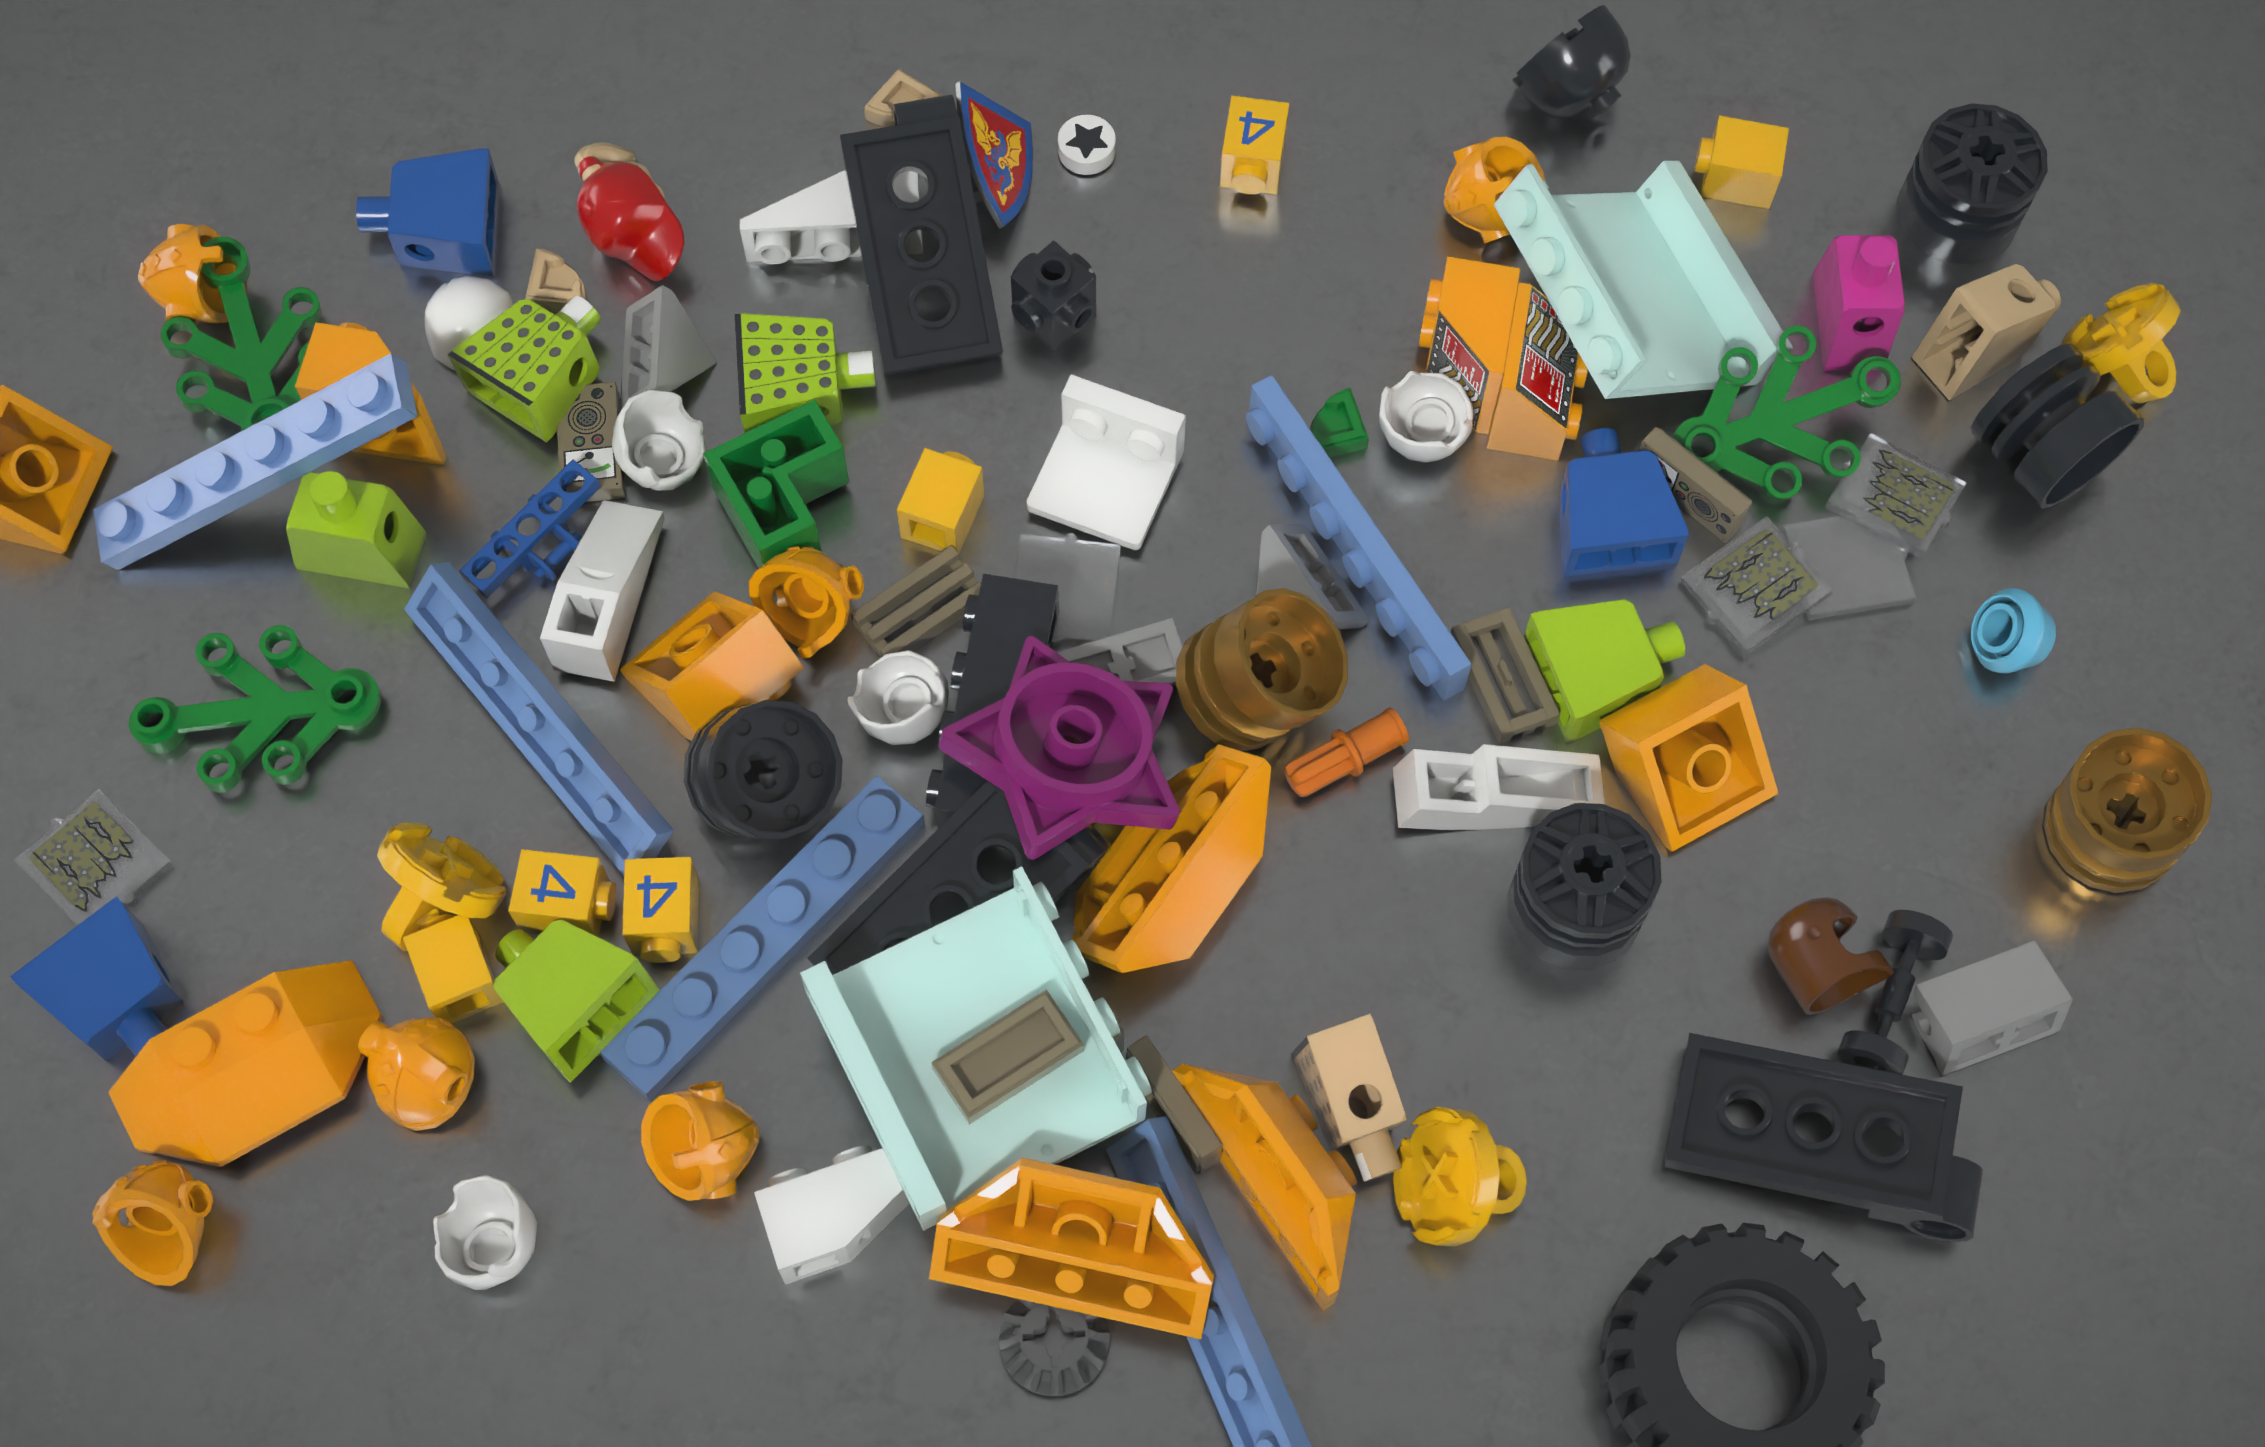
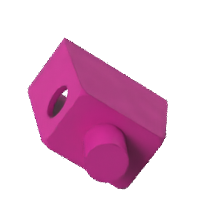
M1841 235L1834 237L1812 274L1823 372H1851L1858 363L1868 357L1880 356L1888 359L1904 314V294L1897 240L1890 235ZM1864 318L1865 320L1860 331L1853 328L1854 324ZM1870 370V371H1868V372H1881V371H1878V370Z

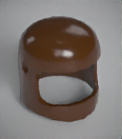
M1830 897L1811 899L1795 906L1779 918L1769 935V956L1804 1013L1808 1015L1826 1011L1890 978L1894 973L1882 952L1878 950L1853 954L1845 949L1840 939L1856 923L1857 915L1850 907Z

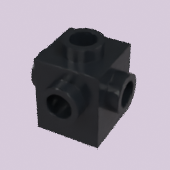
M1054 240L1038 254L1030 253L1017 264L1012 276H1010L1011 310L1013 315L1026 330L1034 333L1053 351L1076 332L1082 330L1096 316V274L1093 268L1081 255L1077 253L1070 255Z

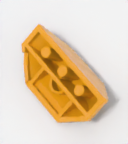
M1218 744L1205 754V761L1183 769L1167 781L1180 811L1175 826L1172 829L1137 826L1124 827L1113 842L1111 849L1099 861L1075 896L1074 935L1071 936V939L1076 943L1083 958L1120 973L1191 958L1263 857L1271 766L1265 758Z
M353 960L276 971L149 1039L108 1093L134 1147L139 1152L155 1155L157 1153L181 1160L222 1167L344 1100L365 1058V1055L359 1052V1040L364 1031L373 1022H382L384 1017Z
M1181 1064L1172 1070L1173 1074L1222 1143L1221 1164L1323 1311L1335 1303L1339 1292L1356 1193L1352 1186L1357 1181L1350 1166L1337 1150L1333 1149L1329 1153L1326 1152L1312 1132L1317 1129V1123L1305 1102L1296 1094L1288 1098L1278 1082L1189 1064Z
M1021 1158L939 1216L936 1225L929 1279L1201 1339L1214 1275L1159 1187Z

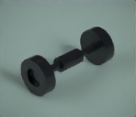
M1895 910L1887 918L1882 936L1889 945L1903 952L1899 967L1892 968L1894 970L1893 975L1886 979L1875 1009V1013L1880 1018L1874 1033L1859 1030L1844 1033L1837 1051V1056L1842 1063L1902 1075L1904 1073L1909 1056L1901 1046L1887 1039L1892 1022H1898L1902 1018L1916 980L1915 976L1911 974L1916 958L1925 960H1941L1945 958L1953 939L1952 931L1944 923L1929 915L1912 910Z

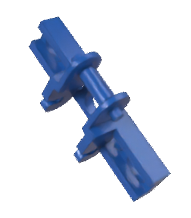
M572 459L537 495L533 494L527 499L528 503L500 531L496 530L490 536L491 540L459 570L462 578L476 587L486 599L520 566L527 572L535 567L536 570L533 573L539 579L546 576L551 581H554L557 576L552 569L572 550L575 552L579 545L578 541L582 538L576 531L572 535L568 533L570 529L566 521L601 487L597 478ZM579 475L584 478V485L577 492L569 493L564 491ZM559 497L562 499V507L556 512L549 504ZM529 517L538 519L541 524L535 534L524 536L518 532V526L524 519ZM552 530L554 535L562 542L542 560L531 549ZM509 539H513V540L517 541V542H518V547H517L513 542H511ZM505 549L509 557H500L498 554ZM491 561L496 564V571L490 578H476Z

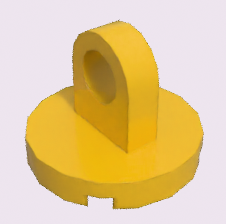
M2156 283L2139 285L2109 298V301L2104 303L2109 311L2099 316L2096 320L2091 313L2083 316L2065 335L2061 345L2073 344L2083 354V363L2080 368L2094 366L2100 372V376L2111 372L2121 389L2132 401L2139 404L2165 398L2173 392L2177 374L2175 362L2162 339L2175 325L2181 310L2172 293L2166 290L2163 285ZM2145 366H2146V368H2147V370H2148L2149 378H2148V376H2147V374H2146Z
M404 822L390 827L379 845L377 854L384 870L402 886L383 919L381 931L385 937L403 951H407L403 937L417 932L419 926L428 919L448 914V912L467 918H487L495 914L507 891V888L505 889L504 886H501L504 879L499 868L483 853L457 837L453 838L448 835L444 843L430 838L429 835L433 829L421 823Z
M1434 1107L1420 1113L1411 1123V1125L1418 1126L1413 1131L1411 1139L1402 1138L1397 1150L1402 1168L1394 1171L1393 1184L1396 1205L1403 1220H1411L1413 1227L1417 1230L1411 1233L1419 1241L1437 1246L1456 1247L1472 1241L1487 1225L1491 1215L1512 1212L1521 1204L1526 1192L1527 1179L1525 1168L1519 1156L1511 1148L1495 1145L1487 1125L1472 1111Z

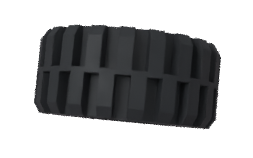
M1722 1223L1702 1227L1693 1238L1689 1239L1685 1235H1681L1665 1244L1654 1258H1649L1621 1292L1612 1307L1613 1315L1611 1320L1603 1330L1600 1348L1606 1354L1605 1361L1599 1367L1600 1387L1602 1390H1610L1613 1403L1606 1411L1614 1430L1622 1427L1626 1429L1633 1441L1628 1447H1860L1864 1443L1861 1438L1863 1431L1875 1423L1881 1406L1877 1399L1873 1398L1875 1390L1885 1384V1362L1880 1359H1873L1872 1348L1879 1344L1882 1339L1876 1320L1870 1319L1864 1322L1861 1320L1857 1308L1866 1299L1856 1283L1853 1282L1843 1288L1832 1275L1839 1264L1824 1251L1813 1260L1801 1252L1804 1239L1787 1231H1784L1776 1240L1766 1238L1765 1226L1760 1224L1742 1223L1735 1232H1727V1228ZM1713 1304L1741 1306L1762 1315L1782 1332L1796 1356L1801 1386L1799 1400L1795 1408L1783 1421L1763 1430L1738 1428L1717 1419L1694 1399L1680 1373L1676 1352L1680 1331L1688 1318L1695 1312Z

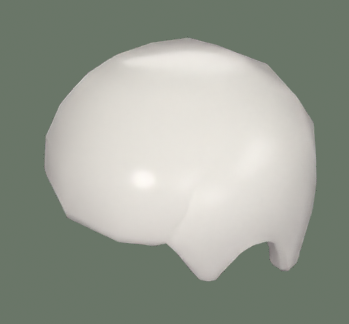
M464 276L454 278L449 283L442 284L427 303L424 317L426 337L434 358L447 367L454 369L448 354L456 346L514 305L510 294L489 279Z
M1410 371L1400 382L1391 388L1386 386L1381 393L1380 427L1391 448L1408 460L1424 463L1441 460L1450 456L1461 447L1472 432L1474 418L1472 402L1460 383L1442 373Z
M644 391L629 398L616 419L612 439V450L615 459L622 471L640 486L657 491L673 490L691 481L704 461L703 453L706 451L703 423L700 420L693 419L685 411L681 396L673 392Z
M909 650L883 655L868 668L858 671L854 696L847 698L848 706L869 735L891 745L914 744L931 735L941 722L944 710H946L948 704V681L941 669L930 658Z
M487 1174L461 1180L453 1187L455 1199L451 1207L445 1213L435 1216L433 1219L436 1240L435 1259L445 1276L454 1283L474 1290H487L512 1279L528 1263L535 1248L537 1221L523 1196L507 1181Z

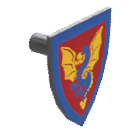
M957 82L955 83L957 114L960 119L975 202L985 203L998 228H1002L1018 215L1028 195L1032 178L1033 160L1031 123L964 83Z

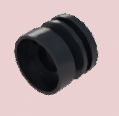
M1971 103L1949 109L1934 120L1921 143L1913 165L1898 195V219L1906 236L1924 253L1947 263L1971 265L1993 259L2005 250L2012 242L2048 172L2047 150L2038 132L2020 115L1997 105Z
M2073 344L2058 346L2020 369L1999 388L1977 414L1971 425L1972 434L1981 444H1990L1995 441L1991 451L1992 456L1998 462L2008 461L2028 451L2014 472V480L2040 508H2050L2087 485L2128 448L2144 427V419L2118 391H2107L2086 401L2100 380V372L2094 366L2080 368L2083 363V354Z
M763 700L739 705L716 713L696 731L685 754L683 782L692 807L710 827L733 838L785 839L810 830L830 812L841 789L843 759L834 734L816 713L794 702ZM762 760L766 769L758 775L760 782L747 783L744 774L751 769L749 761Z
M1575 803L1549 813L1532 829L1508 891L1509 918L1519 940L1539 959L1563 969L1591 970L1615 961L1634 943L1643 922L1653 906L1662 883L1661 858L1649 832L1629 814L1605 804ZM1578 869H1586V873H1577ZM1590 878H1600L1598 883H1591Z

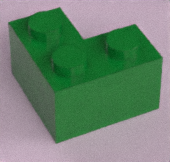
M815 399L703 453L712 488L758 568L790 547H799V549L802 547H813L822 552L816 522L805 504L850 482L844 448Z

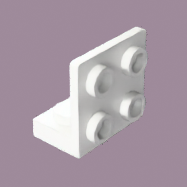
M1071 374L1061 394L1062 426L1027 499V510L1033 514L1124 547L1138 550L1144 542L1183 455L1186 415Z

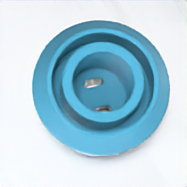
M2017 588L2003 589L1988 598L1976 612L1971 626V641L1979 662L1990 671L2004 674L2033 667L2044 661L2051 652L2056 638L2055 622L2050 613L2033 595Z

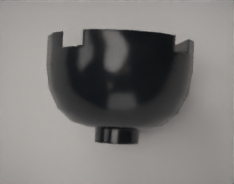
M1605 5L1595 8L1578 20L1583 27L1582 29L1574 28L1566 34L1563 32L1535 54L1517 72L1518 76L1512 79L1524 97L1540 112L1553 118L1570 119L1588 110L1593 118H1595L1622 96L1615 87L1628 72L1631 56L1629 44L1621 26Z

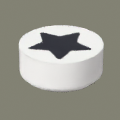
M1079 115L1069 119L1062 125L1058 133V155L1060 161L1067 169L1077 174L1092 175L1105 170L1113 162L1116 153V136L1112 126L1106 120L1095 115Z

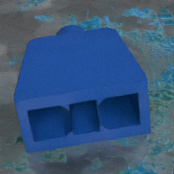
M489 148L398 161L392 167L390 196L357 198L356 218L359 231L361 233L388 232L397 261L404 266L484 276L493 275L499 181Z
M1599 428L1584 434L1581 438L1584 458H1575L1567 462L1560 485L1561 570L1563 577L1678 563L1689 533L1656 455L1648 450L1621 453L1617 432L1611 428Z
M117 896L10 976L15 984L104 1060L114 1057L125 1047H128L136 1057L149 1039L167 1030L161 1020L175 1010L182 1001L143 924Z

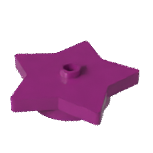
M1029 636L1025 640L1005 698L942 730L939 741V749L1004 791L1028 859L1034 860L1094 822L1172 829L1180 813L1179 807L1152 750L1153 741L1173 691V687L1169 683L1122 681L1117 676L1101 668L1069 662L1039 639Z

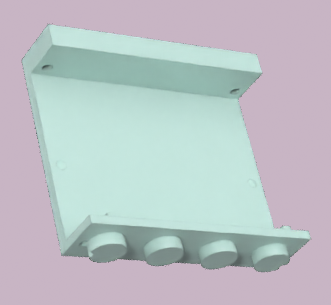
M1663 161L1636 192L1551 195L1548 191L1549 187L1541 179L1534 165L1528 164L1495 202L1494 206L1605 399L1714 389L1720 377L1718 373L1720 360L1729 350L1738 347L1750 350L1758 361L1756 375L1744 386L1757 385L1770 372L1778 355L1776 352V342L1783 333V330L1680 161ZM1786 338L1785 346L1787 351L1790 352L1793 347L1788 338ZM1733 357L1728 360L1727 369L1733 377L1743 378L1747 376L1749 367L1743 358Z
M1023 867L1013 870V889L843 971L832 975L826 962L823 961L800 972L806 994L923 1231L936 1225L941 1214L1021 1158L1055 1165L1146 1118L1147 1101L1144 1097L1152 1093L1149 1081L1140 1063L1134 1056L1124 1060L1113 1037L1120 1034V1029L1111 1008L1103 997L1095 1001L1091 998L1082 981L1083 978L1089 976V971L1079 948L1072 939L1062 943L1051 922L1059 916L1047 888L1042 882L1032 886ZM1047 989L1084 1043V1051L969 1124L935 1074L931 1062Z

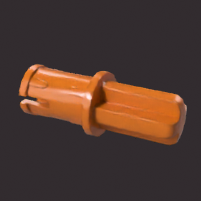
M1389 707L1381 714L1347 732L1337 729L1331 733L1330 741L1287 763L1284 768L1287 781L1292 790L1300 797H1307L1349 773L1354 777L1359 776L1363 773L1364 765L1398 746L1407 744L1409 742L1407 728L1399 714Z

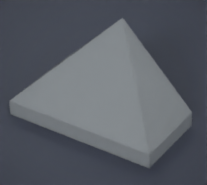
M663 285L626 308L620 412L628 399L647 390L671 392L717 364L672 289Z
M1269 524L1262 531L1257 594L1265 590L1280 588L1304 594L1327 612L1338 629L1363 628L1370 621L1304 524Z

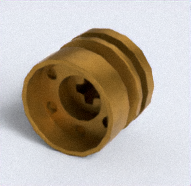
M1286 588L1262 591L1239 605L1229 614H1224L1213 623L1201 628L1185 641L1176 663V686L1184 710L1197 729L1217 745L1220 744L1239 751L1261 748L1274 739L1284 736L1292 728L1301 727L1325 714L1340 701L1348 682V655L1340 631L1322 607L1308 596Z
M2142 728L2110 731L2087 745L2048 801L2044 821L2048 845L2051 853L2063 869L2088 887L2113 893L2141 890L2164 877L2179 857L2195 842L2209 821L2213 795L2206 771L2189 748L2165 733ZM2116 815L2122 819L2121 828L2114 825Z

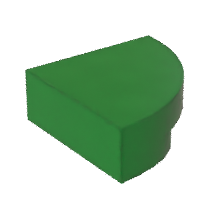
M1351 387L1330 396L1325 401V405L1318 411L1310 426L1311 432L1328 457L1332 458L1367 449L1369 437Z

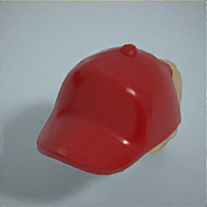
M603 142L584 146L576 154L574 162L581 179L584 181L577 197L576 206L585 234L601 253L626 262L653 281L666 279L676 268L682 256L685 242L682 226L665 201L663 190L652 180L648 169L644 165L636 163L637 154L635 151Z

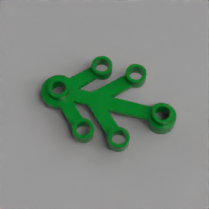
M222 236L208 240L202 247L220 246L223 250V261L204 263L200 272L204 281L210 287L218 289L236 349L199 331L196 324L186 317H174L167 320L161 328L160 336L166 351L171 356L180 359L194 356L247 384L252 403L215 387L211 377L202 371H189L183 374L176 384V392L184 408L195 413L209 410L241 426V431L301 401L295 384L309 342L300 349L298 354L300 365L278 396H276L271 376L300 331L313 327L315 323H318L322 311L319 299L312 290L305 287L293 288L284 295L282 300L283 310L263 341L260 342L243 285L249 278L251 271L246 250L237 240ZM225 263H230L237 267L234 272L227 275L215 273L216 269ZM304 301L313 305L312 309L303 315H298L291 311L292 307L298 302ZM179 331H187L192 334L190 340L184 344H174L170 341L171 337ZM194 385H204L208 388L206 394L201 398L193 399L186 396L187 390Z
M1800 325L1791 326L1779 336L1776 342V352L1778 355L1749 416L1726 424L1740 386L1748 384L1758 370L1756 356L1750 350L1738 347L1729 350L1720 360L1718 365L1720 377L1702 416L1684 421L1675 430L1672 438L1716 473L1723 470L1762 487L1766 495L1771 499L1777 501L1787 500L1794 496L1802 486L1800 470L1789 462H1779L1771 466L1735 447L1760 439L1821 466L1823 472L1831 478H1846L1854 473L1860 465L1861 455L1856 445L1847 440H1837L1831 443L1793 425L1855 402L1865 408L1881 407L1897 395L1901 385L1900 372L1896 365L1887 358L1880 356L1868 357L1851 370L1847 379L1784 402L1800 365L1806 362L1816 349V338L1810 329ZM1792 335L1802 337L1807 346L1805 354L1801 356L1790 354L1785 346L1786 338ZM1733 357L1743 358L1749 367L1747 376L1743 378L1733 377L1727 369L1728 360ZM1878 370L1885 375L1887 385L1884 390L1874 391L1868 387L1866 383L1868 371ZM1703 435L1711 440L1713 444L1711 455L1700 457L1692 451L1691 441L1695 436ZM1843 449L1849 454L1851 462L1847 470H1837L1831 465L1830 454L1832 450ZM1775 471H1786L1792 477V488L1788 492H1779L1772 486L1771 477Z
M276 625L267 629L259 641L260 651L271 666L279 669L289 668L314 690L286 692L240 657L239 651L228 636L222 633H211L204 636L196 646L195 655L198 662L208 674L223 676L249 697L175 706L172 701L166 698H148L139 702L133 709L129 718V730L143 749L154 754H164L180 746L187 732L247 725L225 749H211L205 752L198 760L196 769L199 778L208 789L221 793L233 789L239 783L242 770L291 719L312 717L291 742L286 740L276 741L270 744L263 752V768L273 781L285 785L294 783L303 776L306 770V763L338 729L357 730L367 726L375 718L379 710L381 692L374 678L363 670L356 668H345L335 672L303 648L294 630L288 626ZM279 641H291L290 647L285 652L279 654L272 653V648ZM215 649H227L222 659L214 662L208 661L209 655ZM350 690L357 691L356 696L350 702H337V699L343 693ZM163 713V718L159 724L154 727H145L150 718ZM285 755L294 756L293 763L284 770L274 769L275 763L280 757ZM217 764H229V768L223 776L210 778V772Z

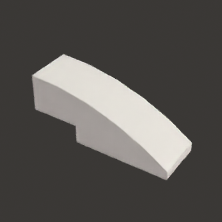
M1483 744L1473 754L1413 749L1393 767L1398 828L1486 830L1535 827L1552 811L1575 803L1605 804L1600 758L1596 754Z

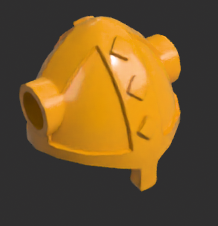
M1507 136L1493 137L1453 152L1456 166L1448 179L1445 189L1444 207L1446 211L1464 226L1480 232L1484 244L1510 235L1494 204L1528 164H1533L1541 179L1545 181L1543 169L1535 154L1522 142Z
M176 224L168 227L167 239L158 245L141 263L138 281L146 293L166 310V321L174 317H186L196 325L200 322H228L219 290L210 287L204 281L200 272L204 263L223 261V250L220 246L202 247L208 240L221 237L214 229L208 226ZM225 263L220 265L215 273L227 275L234 272L237 267L233 264Z
M799 547L787 548L785 552L774 556L767 563L759 567L749 580V596L753 605L765 612L785 640L798 646L797 650L801 659L813 656L820 648L832 642L847 625L851 600L861 598L864 592L863 577L856 566L844 567L813 547H802L801 549ZM774 591L776 592L777 599H778V600H777V605H776V603L774 602V597H773Z
M434 1017L412 1018L391 1027L381 1021H375L364 1031L358 1043L359 1052L368 1057L367 1077L376 1103L380 1110L397 1125L414 1131L436 1128L453 1117L466 1100L474 1079L475 1057L469 1040L450 1021L441 1017L439 1019Z
M719 1081L693 1084L688 1086L687 1090L675 1091L657 1097L648 1105L641 1123V1144L646 1161L657 1180L672 1194L687 1201L705 1198L717 1199L735 1194L737 1192L736 1178L749 1163L759 1143L760 1127L755 1119L738 1104L725 1097L724 1084Z
M159 1160L147 1166L146 1164L138 1165L133 1168V1171L114 1181L115 1183L109 1190L100 1196L92 1212V1223L97 1228L105 1245L117 1260L135 1276L154 1285L173 1286L186 1279L198 1256V1248L204 1231V1217L211 1211L213 1204L212 1191L206 1183L195 1180L189 1171L179 1164ZM123 1208H126V1215L129 1219L126 1226H122L119 1221V1212Z

